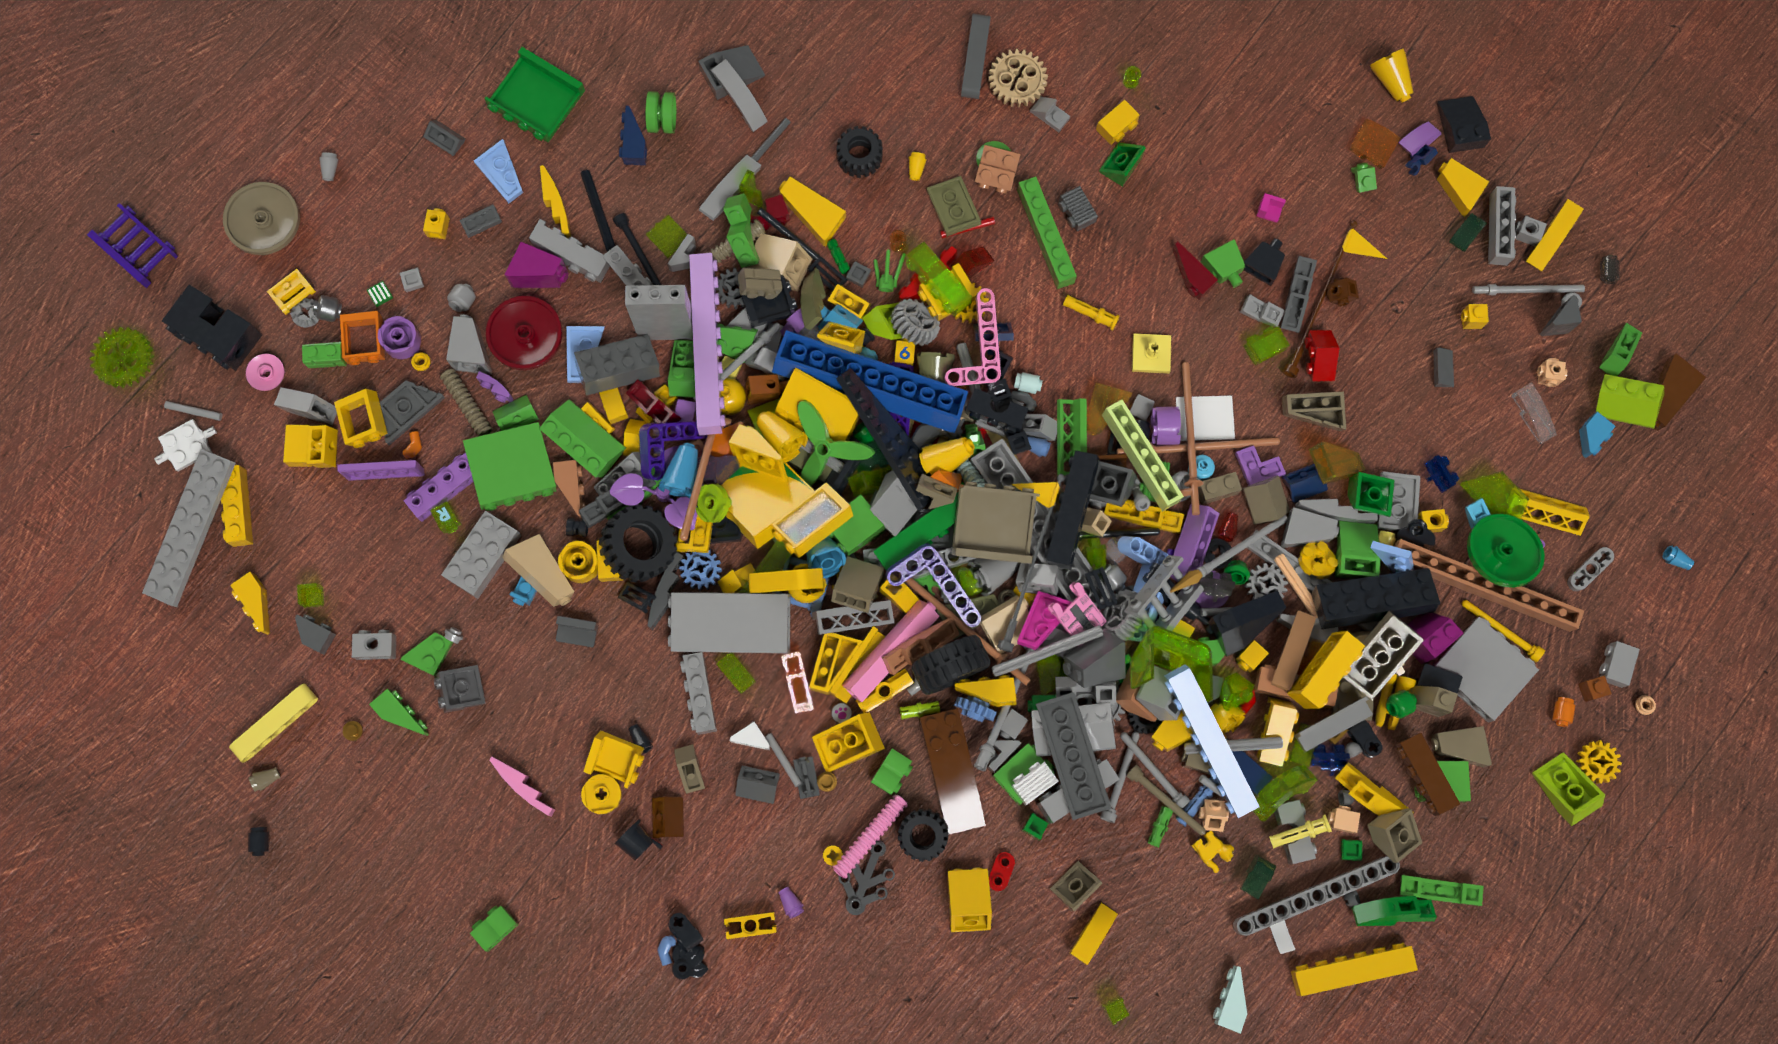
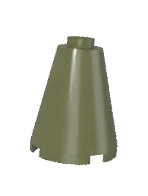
M936 352L917 353L920 375L947 384L944 376L948 370L952 369L955 355L948 353L943 355Z

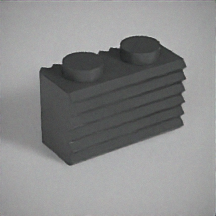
M1081 186L1060 195L1058 206L1062 212H1066L1068 216L1067 221L1071 228L1074 227L1078 232L1096 222L1098 216Z

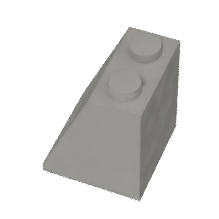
M453 316L446 360L455 371L478 373L480 371L492 375V368L479 327L471 316Z

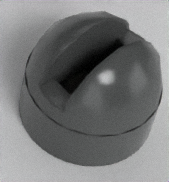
M1339 791L1338 800L1341 806H1349L1354 802L1355 799L1348 794L1350 791Z
M1356 890L1344 895V900H1348L1345 903L1347 906L1353 907L1361 904Z

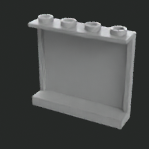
M1477 617L1471 621L1472 624L1442 658L1432 666L1461 675L1463 679L1457 693L1458 696L1489 723L1496 720L1539 669L1535 667L1534 661L1530 658H1525L1520 653L1521 651L1517 646L1508 643L1505 640L1506 637L1501 632L1495 631L1490 627L1489 621Z

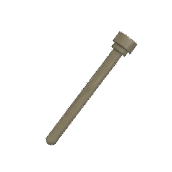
M1137 764L1131 769L1126 777L1132 782L1141 783L1198 834H1205V828L1144 777L1142 769Z

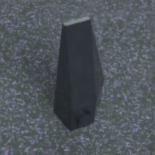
M1277 590L1217 614L1208 623L1227 657L1243 650L1287 607Z

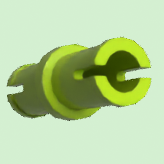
M919 702L913 706L899 707L901 720L940 713L939 702L925 704Z

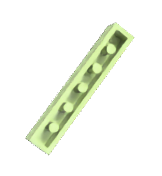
M1120 400L1107 407L1102 417L1162 512L1177 504L1184 497L1124 401Z

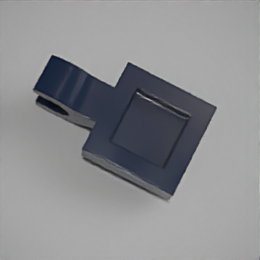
M1424 145L1417 153L1410 156L1411 161H1408L1405 165L1407 168L1412 169L1409 171V174L1417 175L1420 171V166L1427 165L1438 154L1436 148Z

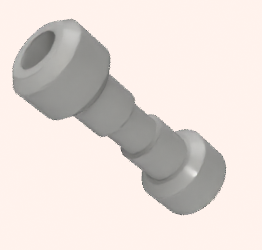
M1136 478L1132 490L1133 503L1138 511H1145L1150 507V500L1140 491V481Z

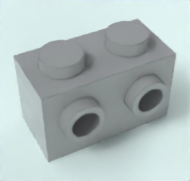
M1618 641L1609 644L1605 649L1604 655L1606 658L1600 667L1599 674L1605 676L1609 684L1621 688L1629 686L1640 649Z

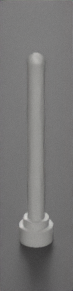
M1135 731L1131 735V739L1136 744L1140 736L1139 733ZM1127 747L1118 774L1120 780L1115 783L1109 800L1112 808L1102 811L1100 819L1107 822L1115 823L1117 817L1115 808L1134 754L1129 747Z
M1126 732L1120 734V738L1171 795L1172 801L1180 808L1186 806L1190 799L1185 794L1178 793Z

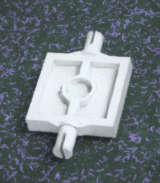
M192 419L158 437L163 446L164 453L155 457L154 460L158 465L169 460L172 462L175 470L179 472L196 462L201 449L212 453L207 438L217 434V431L212 426L203 432L199 429L195 420Z

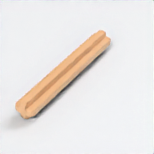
M1280 554L1276 556L1274 561L1310 614L1318 618L1311 593L1285 555Z

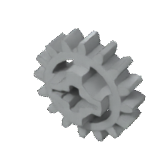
M1264 563L1262 568L1257 565L1255 570L1252 569L1248 580L1249 583L1245 585L1246 588H1250L1247 595L1253 594L1252 600L1269 594V592L1278 590L1283 599L1282 593L1287 592L1288 589L1284 588V586L1288 584V581H1283L1285 576L1280 574V568L1275 570L1274 564L1268 568L1267 563ZM1266 572L1264 577H1257L1258 574ZM1265 581L1268 582V583H1267V585H1269L1268 588L1265 587V586H1266V584H1264Z

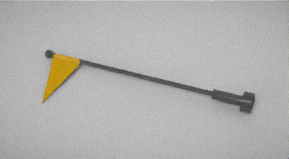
M1063 474L1057 476V483L1011 484L1021 491L1023 488L1034 489V493L1040 494V497L1036 496V501L1049 509L1013 619H1010L1004 640H999L997 648L1012 653L1014 644L1011 641L1018 622L1016 619L1061 482L1065 479Z

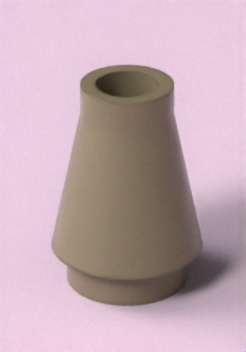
M276 767L252 773L253 776L248 777L255 792L258 790L262 791L281 778Z

